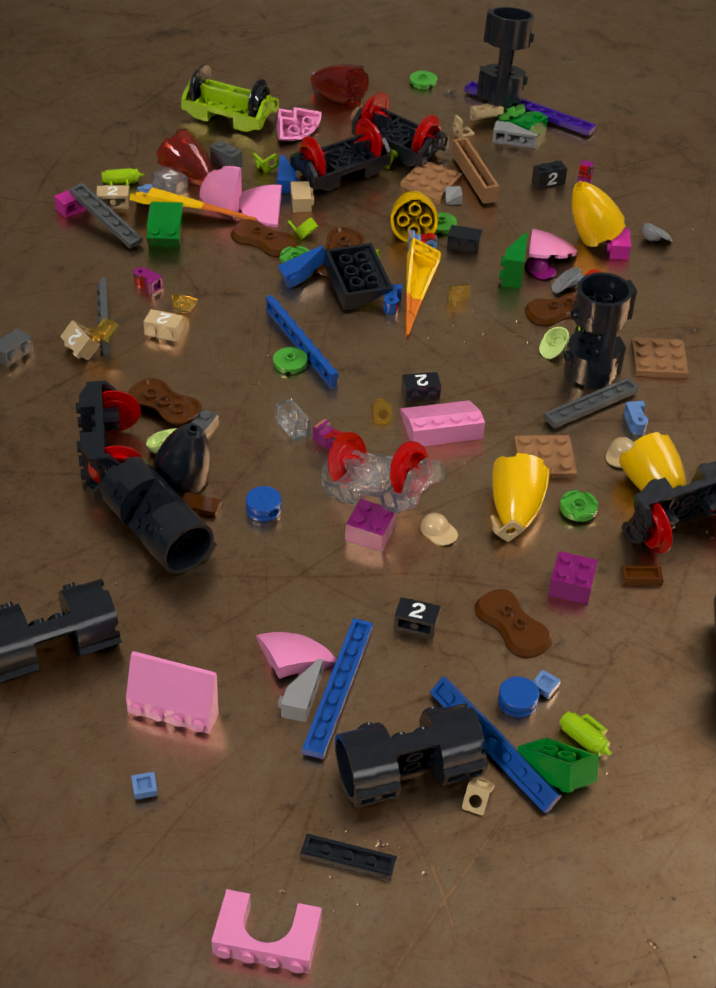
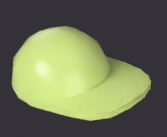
M554 327L546 332L539 346L540 353L544 358L553 359L562 353L570 338L568 330L564 327Z
M177 428L153 434L147 440L146 446L151 452L157 454L164 440Z

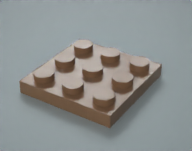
M427 161L422 167L417 165L401 181V187L422 192L426 196L441 201L445 197V188L447 186H455L462 179V174Z
M632 338L631 346L636 376L688 378L689 370L683 340Z
M569 435L514 436L516 453L529 454L544 460L543 464L550 468L549 479H576L577 470Z

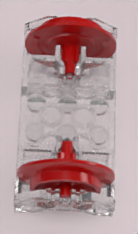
M345 432L335 439L320 475L325 494H330L338 501L356 505L366 495L380 497L383 509L394 513H400L405 509H413L418 504L421 493L431 483H441L447 478L442 461L428 459L425 448L416 441L403 443L397 449L394 456L367 453L363 439L353 432Z

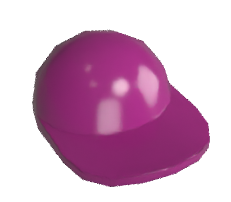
M529 257L526 260L525 270L535 278L544 280L555 276L556 271L548 264L546 258Z

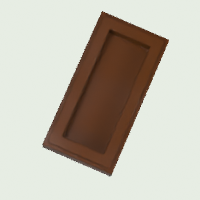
M185 492L182 497L196 513L216 517L222 505V499Z
M621 566L620 572L623 585L663 586L664 580L661 566Z

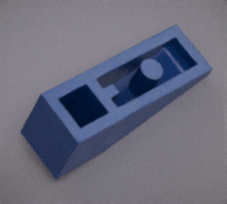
M280 155L277 185H282V193L291 194V182H299V179H296V171L286 157Z
M322 245L278 265L281 277L288 288L304 282L324 262L325 251Z

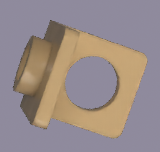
M455 115L453 132L459 138L474 136V132L469 127H463V120L458 115ZM462 131H467L469 133L463 134Z
M494 515L490 516L494 533L507 542L524 531V527L514 520L503 525L499 518ZM511 527L517 528L513 533L507 532V529Z
M473 778L468 783L462 809L483 815L489 794L494 789L495 784L485 778ZM470 796H480L482 805L480 807H473L469 802Z

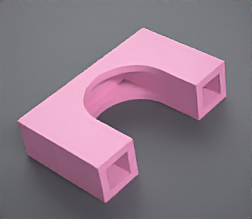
M226 889L211 941L212 954L224 959L229 957L240 959L245 963L265 964L269 968H285L294 973H309L322 921V908L298 903L293 925L289 933L279 941L264 943L253 939L245 930L251 907L250 894Z

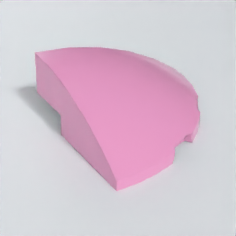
M294 107L292 111L278 108L275 115L278 139L280 141H296L311 135L321 121L322 112Z
M224 166L222 169L211 171L202 182L200 198L205 203L239 212V197L242 195L241 168Z
M265 185L243 191L239 197V208L242 210V214L257 218L256 220L262 225L278 227L282 185Z
M532 229L528 257L548 259L555 255V258L561 259L567 258L568 254L570 256L577 255L578 250L564 239L543 230Z
M269 632L256 635L270 667L274 668L279 679L295 673L299 677L318 659H323V670L334 667L337 661L325 646L304 635L288 632Z

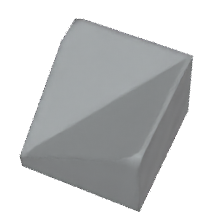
M447 186L445 188L446 205L462 204L461 186Z

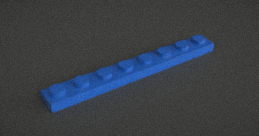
M272 295L267 296L266 311L294 345L307 354L309 363L329 387H337L338 371L331 366L329 360L315 347L312 340L305 335L303 329H300L296 321L282 308L280 302L276 301Z
M353 618L306 737L302 754L324 759L371 635L373 623Z
M442 676L430 691L431 695L444 708L462 703H467V708H473L484 735L483 749L543 812L548 813L562 795L517 751L505 736L447 677Z

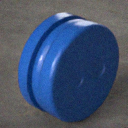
M260 486L250 490L246 495V512L248 516L259 522H268L277 518L282 510L280 493L268 486Z
M515 676L506 679L501 684L498 705L506 715L513 718H525L536 711L539 689L533 681L525 677Z

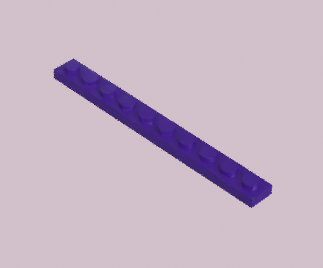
M470 81L465 86L464 91L471 95H477L478 83ZM523 98L519 104L525 105V112H541L548 116L547 122L566 127L571 131L580 132L583 135L589 136L596 129V124Z

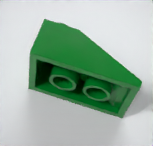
M532 111L525 112L516 118L510 117L509 120L503 122L513 123L538 134L537 137L546 132L548 116L541 112Z
M151 202L146 234L148 247H181L183 203Z
M528 233L520 236L506 249L505 256L501 257L500 266H504L503 270H500L499 279L502 280L501 286L521 288Z
M547 737L520 745L517 748V751L551 785L560 788L562 792H573L574 789L587 787L588 784L597 782L599 755Z

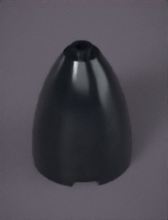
M188 423L175 429L161 444L152 465L180 496H183L185 492L195 494L201 491V488L207 483L210 474L211 448L209 440L203 429L195 423Z

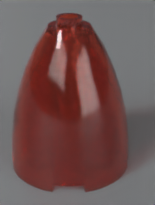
M355 64L327 66L313 73L310 79L313 87L323 97L335 104L351 109H357L362 105L361 101L364 95H367L369 88L368 73H365L363 66Z
M179 129L176 132L177 134L170 139L167 137L160 145L156 154L158 157L157 163L170 174L172 173L169 172L170 170L178 173L172 176L182 182L201 187L207 175L213 171L212 163L204 147L188 129Z

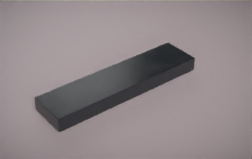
M306 834L300 852V858L390 881L392 880L397 863V856L311 834Z

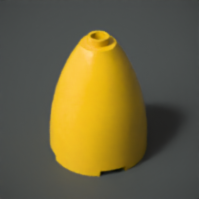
M583 181L575 184L571 202L572 215L582 242L586 246L595 247L608 239L610 241L615 239L625 227V217L618 206L605 192L595 185Z
M409 191L402 194L395 201L391 211V227L399 239L408 242L409 230H415V234L435 233L438 224V213L434 203L428 196L419 191Z
M659 432L647 434L634 441V446L628 452H623L620 456V466L628 478L641 491L651 480H658L666 477L673 489L679 485H686V477L680 455L668 434L660 435Z
M516 453L515 457L505 458L501 456L494 461L492 492L495 507L503 525L514 520L523 526L525 530L536 517L544 501L550 477V468L543 464L544 460L533 455ZM511 527L507 531L513 533L517 528Z

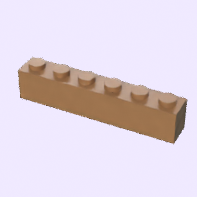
M468 138L453 139L452 156L482 203L498 202L499 185Z

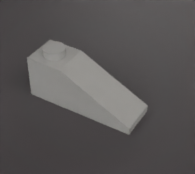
M496 121L492 142L536 149L538 134L510 122Z
M323 659L315 661L287 686L284 695H280L278 708H281L282 718L307 722L323 673Z

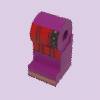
M581 161L577 183L583 181L592 184L594 162Z
M144 267L134 269L135 285L146 288L149 295L153 296L163 289V278L161 275Z
M325 418L313 426V440L330 450L335 439L343 434V432L331 427L330 421Z

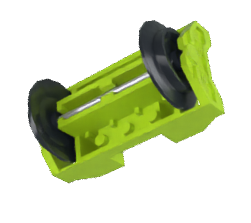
M204 64L193 73L182 95L181 107L182 110H186L194 118L202 121H208L214 114L233 118L234 129L248 132L255 129L260 130L263 127L267 116L271 112H277L279 99L270 95L267 83L263 79L257 80L252 90L212 80V70L209 65Z

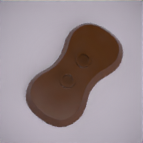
M252 219L239 222L230 234L235 241L255 245L272 256L280 257V252L289 246L296 248L298 245L293 235L271 230Z
M336 227L328 233L324 251L326 249L364 244V236L352 228ZM322 263L315 272L329 278Z
M572 292L556 299H534L526 305L525 313L532 322L538 325H552L563 319L571 318L570 310L573 309L577 292Z
M156 378L141 380L131 387L128 394L136 398L140 407L158 412L164 420L175 426L188 424L195 419L202 409V405L197 399L174 392L167 383Z
M496 589L486 593L476 601L475 612L478 617L498 629L503 635L507 647L516 655L521 657L537 656L545 652L552 645L553 639L550 631L542 623L532 619L523 611L519 600L512 592L505 589Z

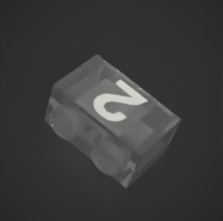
M162 166L152 173V185L154 188L177 195L182 194L188 189L187 176L173 169Z
M292 398L276 404V422L294 442L311 436V419Z

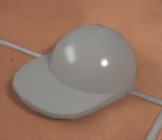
M650 223L643 224L642 234L648 241L657 242L662 238L673 241L664 230Z
M574 267L563 272L552 284V291L559 293L565 288L576 287L578 281L582 278L581 269Z

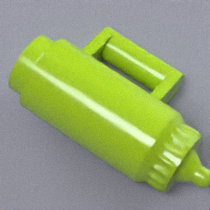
M133 168L105 170V172H102V182L107 185H129L139 182V178L144 177V173H140L138 169Z
M568 711L563 715L559 725L566 734L586 750L599 755V757L603 754L612 755V752L609 750L610 742L605 737L608 731L607 728L589 714L580 717L577 713Z

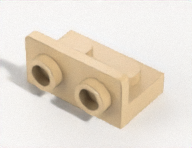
M491 104L470 106V120L472 121L493 118L499 114H504L502 106Z

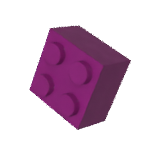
M360 499L346 523L345 541L382 552L396 526L397 510Z
M558 551L548 596L588 605L598 560Z

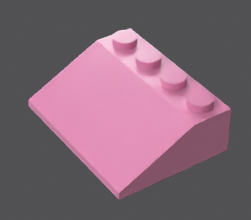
M470 400L400 409L410 441H416L422 446L478 440L484 437V418L481 411Z
M132 651L126 693L127 712L136 716L141 715L152 718L155 721L171 723L177 727L182 726L193 729L196 732L210 734L219 714L217 673Z

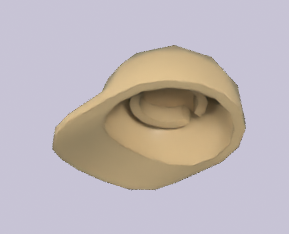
M627 437L614 439L610 443L606 454L607 463L611 466L622 468L619 464L620 456L623 452H628L634 446L633 441Z
M430 513L421 521L420 530L422 534L438 546L450 545L458 538L456 529L448 523V520L442 514Z

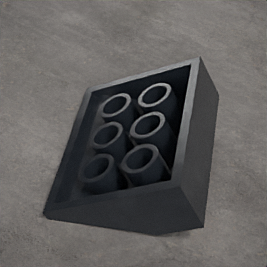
M372 243L325 250L323 265L343 310L359 308L393 291V286Z

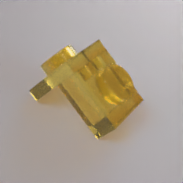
M103 318L96 329L89 326L87 330L91 333L90 336L98 342L102 340L108 343L119 325L114 321Z

